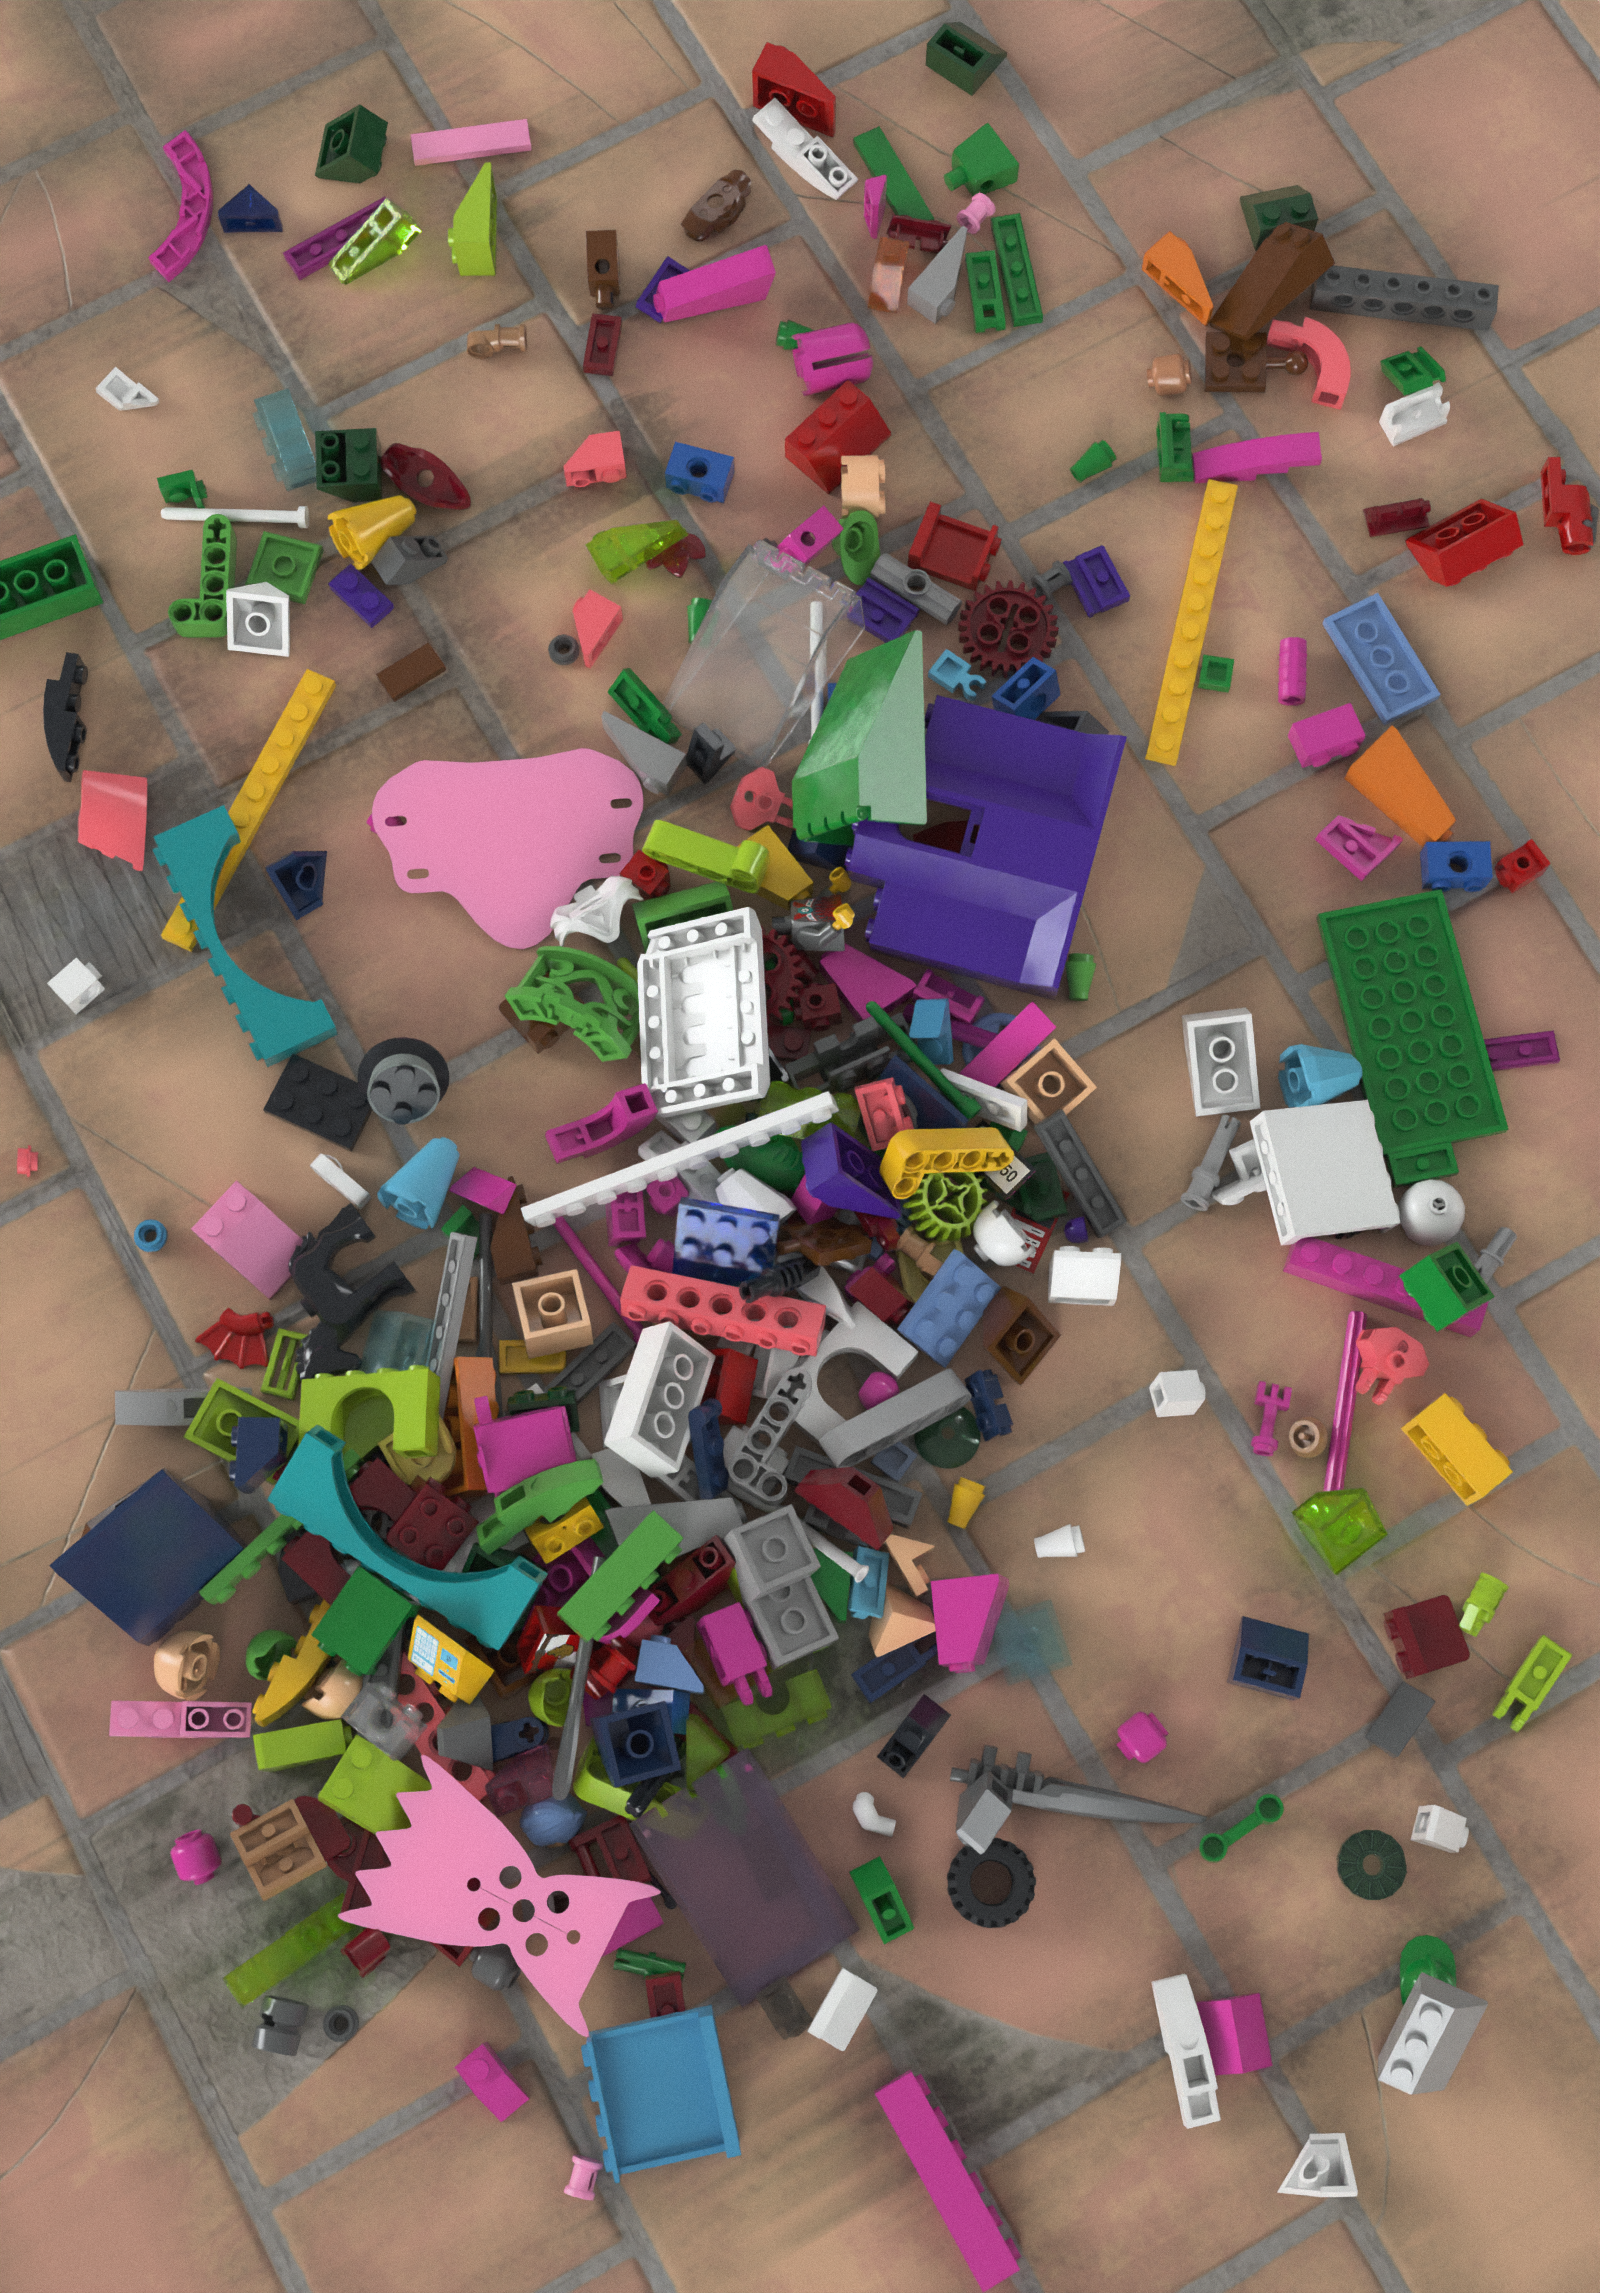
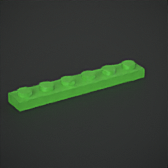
M352 1448L343 1455L348 1484L357 1478L358 1470L365 1463ZM281 1514L198 1593L212 1605L218 1602L223 1604L236 1592L234 1586L243 1578L248 1580L254 1576L262 1567L260 1562L269 1553L272 1556L278 1553L287 1543L285 1538L294 1530L297 1532L304 1528L303 1523L292 1516L289 1517Z

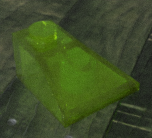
M1364 1488L1316 1492L1291 1512L1302 1535L1335 1575H1338L1388 1535Z

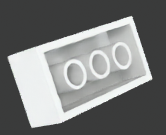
M670 1321L642 1329L604 1444L651 1478L678 1472L691 1435L688 1414L693 1408L700 1406L716 1356Z

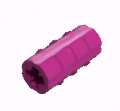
M1300 637L1284 638L1280 641L1278 659V702L1287 706H1297L1305 703L1307 641Z

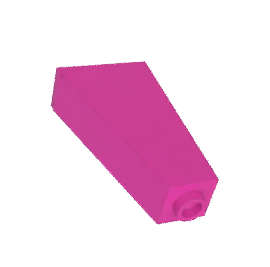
M767 245L660 281L656 294L653 295V301L656 311L658 313L661 312L664 323L765 300L776 274Z

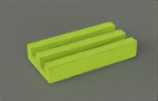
M278 1328L260 1390L261 1393L294 1401L300 1382V1375L296 1371L298 1363L295 1362L288 1390H284L297 1342L305 1338L306 1334ZM285 1337L290 1338L277 1386L274 1388L271 1387Z

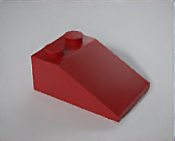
M766 42L752 69L753 107L762 109L772 99L776 98L800 125L834 137L836 132V96L794 52L789 51L784 46H776Z

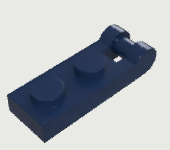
M715 1398L707 1399L700 1406L693 1408L688 1414L700 1499H713L728 1489L729 1474L725 1468L723 1455L724 1441L720 1435L718 1416L722 1413V1405Z

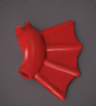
M227 1308L219 1317V1321L195 1339V1342L207 1346L213 1353L214 1360L226 1359L232 1361L239 1369H244V1367L252 1364L267 1367L269 1359L263 1333H265L266 1329L273 1328L274 1320L269 1312L240 1315Z

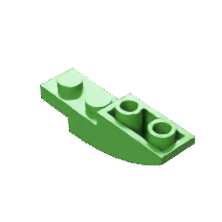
M595 1459L560 1465L531 1476L494 1499L496 1512L476 1527L480 1548L490 1555L496 1549L505 1546L513 1536L525 1527L534 1524L541 1515L551 1523L560 1515L566 1514L573 1505L586 1495L594 1493L604 1482L599 1463Z

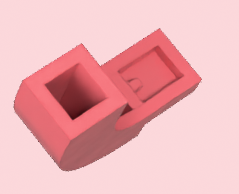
M1308 317L1304 318L1302 327L1294 325L1289 321L1273 319L1267 337V346L1288 352L1298 350L1305 353L1315 370L1317 378L1311 402L1341 410L1351 377L1349 356L1341 340L1328 327Z

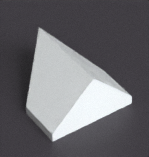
M1345 2133L1309 2134L1307 2143L1277 2193L1314 2197L1357 2196L1358 2190Z

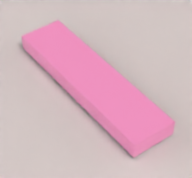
M527 119L410 134L415 166L532 150Z

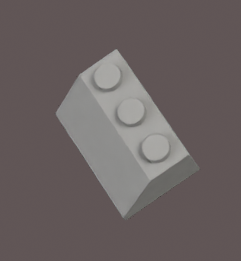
M1421 1972L1378 2056V2080L1411 2095L1444 2090L1488 2006V2001Z

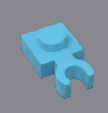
M948 649L942 653L928 671L930 679L952 694L959 687L962 689L964 697L970 701H975L977 694L969 687L977 685L984 689L986 681L982 676L969 674L972 665Z

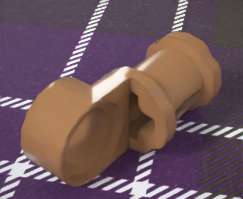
M495 324L494 330L473 331L467 335V353L476 359L489 358L493 355V352H501L502 349H520L521 352H526L527 350L525 324H520L519 327H501L500 324Z
M909 1226L900 1236L897 1248L893 1250L896 1252L901 1251L916 1262L915 1266L920 1269L922 1276L931 1282L943 1265L942 1262L931 1255L936 1244L926 1242L913 1232L914 1228Z

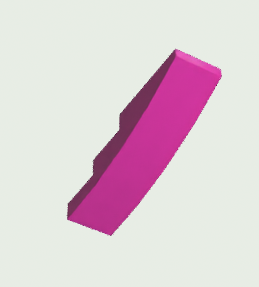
M1319 432L1257 438L1195 452L1192 455L1195 483H1207L1208 479L1221 482L1251 481L1256 479L1257 474L1288 473L1289 467L1320 465L1322 455Z

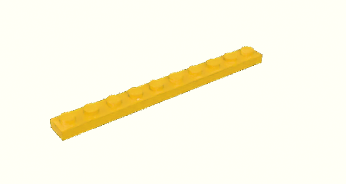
M1208 479L1145 756L1146 760L1176 766L1237 493L1238 485Z
M306 669L233 802L228 814L239 834L241 842L233 846L220 872L215 890L214 910L337 685L334 680ZM181 897L161 936L164 940L192 952L197 943L193 932L199 929L194 919L189 922L187 921L179 905L185 902L183 897Z

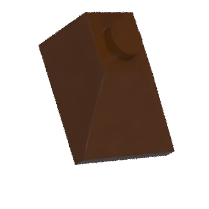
M1003 1286L983 1311V1347L1010 1377L1021 1386L1061 1334L1027 1296Z

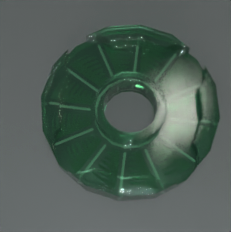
M1362 1830L1351 1834L1341 1844L1336 1857L1337 1873L1341 1883L1351 1894L1364 1900L1385 1899L1392 1896L1404 1882L1407 1874L1405 1854L1401 1845L1392 1836L1380 1830ZM1368 1855H1374L1380 1861L1381 1868L1375 1875L1367 1874L1363 1868V1860Z

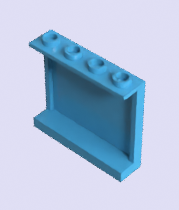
M712 2005L589 2032L586 2044L581 2045L584 2066H591L594 2079L588 2080L592 2102L598 2101L601 2114L595 2115L599 2137H606L608 2149L603 2150V2160L606 2172L613 2171L615 2183L620 2182L621 2174L726 2151L727 2158L741 2155L740 2139Z

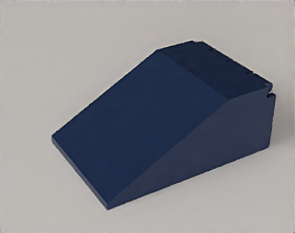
M161 1469L49 1566L135 1641L150 1646L154 1642L159 1641L175 1627L174 1625L178 1621H182L201 1604L204 1598L198 1592L248 1545L206 1496Z

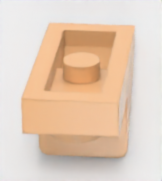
M890 1534L884 1545L913 1597L917 1599L928 1592L926 1584L930 1580L921 1564L915 1567L913 1562L933 1551L935 1546Z

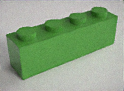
M653 1510L558 1611L557 1616L586 1643L592 1638L598 1642L612 1627L608 1623L609 1619L616 1612L622 1616L636 1601L631 1597L640 1586L646 1590L659 1576L655 1571L663 1561L669 1565L683 1549L678 1545L682 1542L683 1537Z

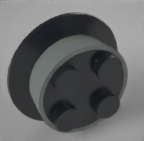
M392 1038L378 1043L365 1054L358 1068V1085L362 1095L377 1115L387 1121L405 1125L418 1122L434 1111L447 1092L449 1068L442 1054L432 1045L415 1038Z

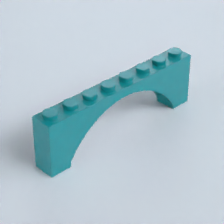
M220 806L153 836L157 847L152 849L160 867L165 864L167 865L171 875L166 876V879L174 894L181 893L185 902L179 905L188 922L194 919L199 930L193 933L201 949L208 947L212 958L207 961L215 977L222 975L226 986L221 987L228 1004L235 1003L240 1012L235 1017L242 1032L249 1031L254 1042L249 1043V1046L256 1060L263 1059L268 1068L291 1057L292 1053L298 1054L338 1035L322 999L315 1002L299 1000L262 986L234 963L219 940L214 917L215 890L227 856L233 846L241 842L225 806Z
M318 1424L306 1432L267 1501L275 1505V1509L282 1515L292 1516L303 1523L304 1528L314 1535H321L332 1542V1546L337 1551L350 1554L361 1561V1565L368 1571L378 1572L387 1578L394 1588L400 1591H407L418 1598L419 1603L425 1608L436 1610L447 1617L448 1622L454 1627L465 1629L476 1636L477 1641L483 1646L499 1651L510 1637L548 1573L520 1555L511 1564L496 1569L469 1573L445 1572L428 1568L400 1555L385 1544L371 1529L354 1501L343 1462L342 1449L346 1442Z

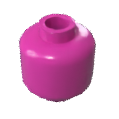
M1139 1711L1118 1727L1117 1733L1121 1741L1116 1745L1129 1761L1135 1757L1140 1763H1147L1166 1748L1167 1740L1165 1737L1169 1733L1152 1712L1147 1715L1145 1712Z
M198 1829L175 1839L176 1845L171 1849L170 1855L180 1880H193L195 1885H200L215 1877L213 1871L222 1862L213 1836L209 1833H202L201 1829Z

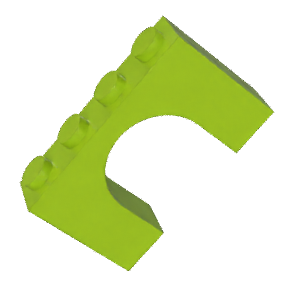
M412 1365L408 1367V1370L397 1371L393 1368H379L377 1373L366 1374L363 1371L353 1370L347 1371L345 1376L319 1373L315 1374L314 1378L302 1379L298 1446L306 1432L317 1424L344 1441L345 1423L353 1408L367 1398L386 1396L390 1399L394 1409L393 1451L405 1459L438 1456L440 1377L427 1366Z

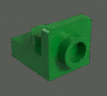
M193 469L157 478L159 489L166 503H179L193 497L197 508H205L203 499L208 498L203 480H197Z

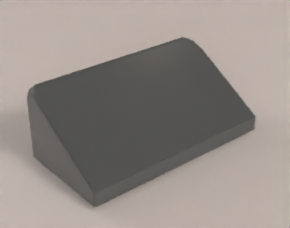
M1403 1681L1365 1738L1392 1758L1398 1757L1436 1701Z

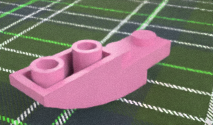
M111 1701L109 1736L144 1738H250L252 1702Z

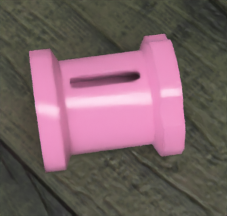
M975 194L972 197V203L965 210H961L957 214V221L961 227L967 228V232L976 234L980 230V224L984 219L995 213V205L985 194Z
M573 2155L572 2161L575 2164L569 2185L565 2186L564 2193L580 2199L593 2201L595 2196L593 2189L598 2170L603 2169L604 2163L587 2156Z

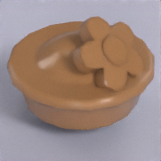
M1302 1417L1290 1428L1289 1444L1298 1456L1312 1458L1321 1454L1325 1449L1328 1441L1327 1430L1324 1424L1317 1418Z

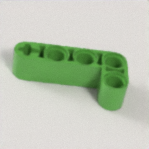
M222 514L211 515L204 522L200 598L178 599L172 602L168 609V616L176 632L182 637L201 638L223 637L227 635L226 591L230 588H235L237 538L231 522ZM218 559H224L220 564H213ZM216 587H223L219 592H212ZM191 615L186 621H179L183 616ZM215 615H222L220 619L210 621Z

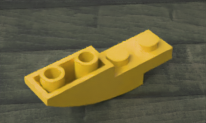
M324 1599L321 1605L316 1604L310 1614L308 1623L312 1624L308 1635H302L296 1645L294 1654L298 1655L297 1659L283 1655L280 1663L275 1661L267 1678V1681L271 1682L265 1695L261 1693L258 1696L253 1708V1713L256 1714L255 1720L259 1726L265 1727L290 1710L311 1689L330 1662L332 1656L322 1651L317 1646L320 1641L311 1635L330 1608V1605Z

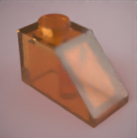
M880 236L868 301L869 309L897 313L909 261V241Z

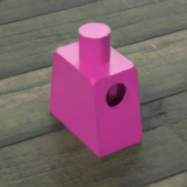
M823 505L793 530L773 551L775 556L771 559L772 567L780 574L786 571L792 575L796 574L821 554L844 528ZM810 533H812V534L814 535L815 541H814V539L809 535Z

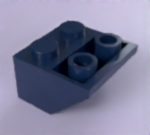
M238 1417V1426H233L231 1432L232 1447L237 1449L236 1461L231 1460L229 1470L230 1481L235 1482L237 1489L244 1494H251L287 1461L288 1426L281 1418Z
M1242 1616L1227 1683L1292 1701L1299 1699L1308 1665L1309 1633Z

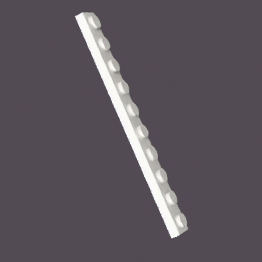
M829 1091L522 1207L521 1211L524 1220L533 1226L537 1225L539 1228L552 1225L556 1222L555 1218L566 1214L567 1216L581 1214L586 1211L587 1206L595 1203L599 1205L610 1203L616 1200V1195L626 1191L628 1193L642 1191L647 1188V1183L655 1180L661 1182L671 1180L678 1175L677 1172L684 1169H700L708 1165V1160L719 1156L720 1158L732 1157L739 1153L740 1148L750 1144L752 1147L760 1146L769 1142V1137L780 1133L782 1135L795 1133L801 1129V1125L811 1121L813 1123L827 1121L832 1117V1113L838 1112L839 1109L835 1098Z

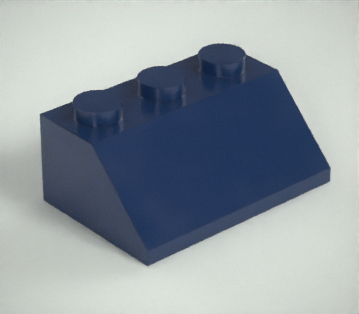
M897 1055L891 1059L876 1080L880 1081L893 1077L895 1085L902 1086L904 1093L911 1099L917 1109L916 1125H918V1129L967 1128L968 1119Z

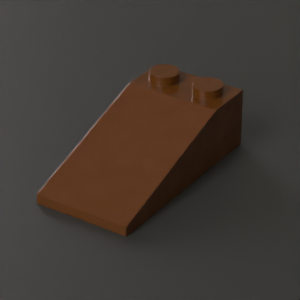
M1288 222L1277 226L1273 233L1262 242L1210 320V326L1246 341L1250 339L1335 264L1323 234Z

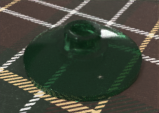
M965 1407L914 1433L916 1448L923 1459L931 1465L943 1469L957 1468L971 1460L977 1452L981 1437L976 1424V1418ZM945 1428L952 1429L954 1437L952 1439H945L942 1436V1430Z

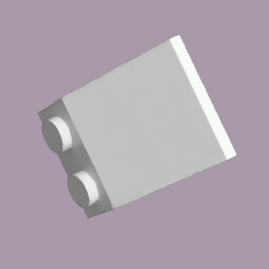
M1245 1007L1182 1015L1184 1045L1195 1116L1261 1109L1252 1014Z

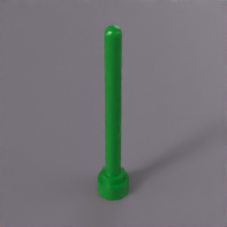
M869 1001L866 1004V1011L874 1017L875 1021L954 1104V1107L968 1119V1122L981 1111L983 1107L975 1098L970 1099L967 1095L964 1097L875 1001Z

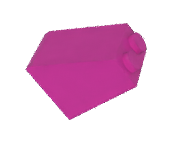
M1000 1574L931 1581L939 1665L949 1667V1672H955L956 1674L975 1672V1665H984L1009 1589L1008 1578Z

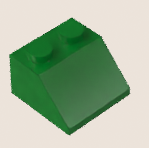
M1458 1242L1428 1255L1399 1275L1404 1282L1406 1292L1416 1300L1423 1310L1425 1320L1437 1332L1495 1297Z

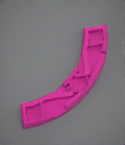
M186 130L163 146L165 154L172 161L179 174L182 185L180 217L175 230H172L163 244L148 257L150 263L168 282L180 274L198 252L206 237L213 211V188L209 170L202 152Z

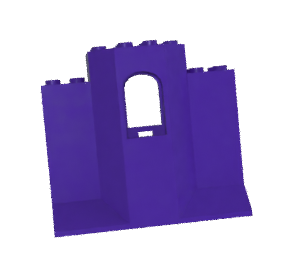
M937 695L935 704H928L924 718L925 729H927L925 735L926 799L971 810L960 853L908 840L900 832L898 823L868 821V815L865 820L852 824V829H854L853 835H855L854 845L849 847L844 864L846 871H849L851 881L878 888L873 906H875L874 911L877 914L875 919L869 918L865 932L866 942H869L871 952L1055 1000L1127 737L1122 735L1086 734ZM974 825H977L980 828L975 844L970 843Z

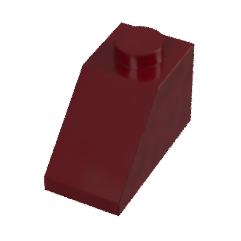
M873 1266L849 1288L850 1292L882 1322L891 1326L895 1323L897 1325L901 1324L915 1304L914 1300L892 1275Z

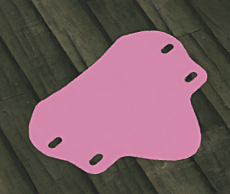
M580 748L527 759L473 763L429 760L416 762L391 777L378 790L373 802L372 819L376 833L390 854L394 877L399 888L409 893L439 891L449 893L458 900L472 919L495 941L509 948L525 949L537 945L551 933L553 929L550 928V922L555 908L570 904L573 895L583 882L589 879L620 876L619 873L633 857V836L643 811L644 801L642 787L632 770L620 761L600 752ZM628 798L632 801V805L628 808L615 809L610 805L614 799ZM404 816L407 819V823L402 826H387L385 819L388 817ZM618 853L621 856V860L617 863L604 864L599 860L602 854ZM412 869H427L429 876L420 879H409L407 872Z

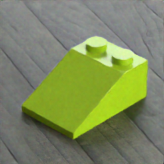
M491 162L484 163L454 214L453 228H448L449 247H452V263L458 264L460 276H496L497 192Z
M216 1378L186 1431L184 1438L230 1463L231 1460L236 1461L237 1449L232 1447L231 1432L233 1426H238V1417L281 1418L288 1426L287 1461L278 1469L289 1463L298 1447L300 1420ZM273 1473L265 1482L275 1486L278 1481L272 1479Z
M356 1734L319 1793L318 1801L376 1835L379 1831L411 1828V1822L396 1797L398 1792L428 1791L432 1789L429 1781L396 1758Z

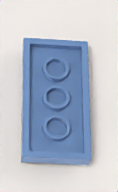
M1379 593L1324 618L1322 623L1384 726L1438 700L1441 695Z

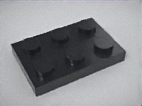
M293 1053L263 1109L266 1114L352 1152L373 1111L369 1102L362 1095L358 1082Z

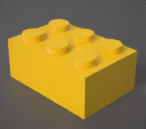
M1444 1393L1401 1429L1466 1506L1483 1498L1512 1474L1513 1471L1509 1468L1510 1462L1500 1450H1494L1486 1441L1487 1435L1478 1424H1472L1463 1414L1465 1410L1456 1398L1452 1396L1449 1398Z

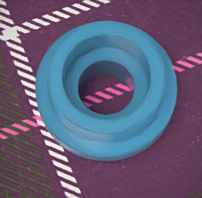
M145 1220L136 1227L134 1241L141 1250L155 1252L165 1245L167 1230L157 1220ZM149 1232H156L157 1236L154 1241L148 1242L146 1240Z

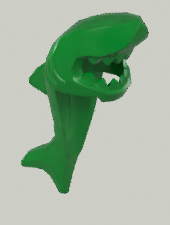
M731 1125L721 1127L714 1133V1135L736 1126ZM780 1133L769 1137L770 1141L766 1144L752 1147L750 1144L740 1148L738 1154L723 1158L729 1169L733 1168L735 1171L743 1168L780 1193H795L802 1178L806 1175L805 1167L802 1163L803 1153L799 1151L790 1134L782 1135ZM881 1149L873 1152L883 1158L886 1151Z

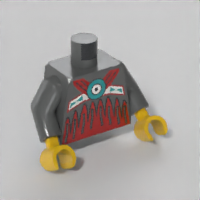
M838 867L831 872L829 879L833 885L831 887L826 886L817 897L791 901V916L772 917V927L778 932V936L792 935V942L797 950L845 951L844 929L852 925L855 913L848 903L842 904L841 894H837L838 892H845L851 887V879L843 867Z

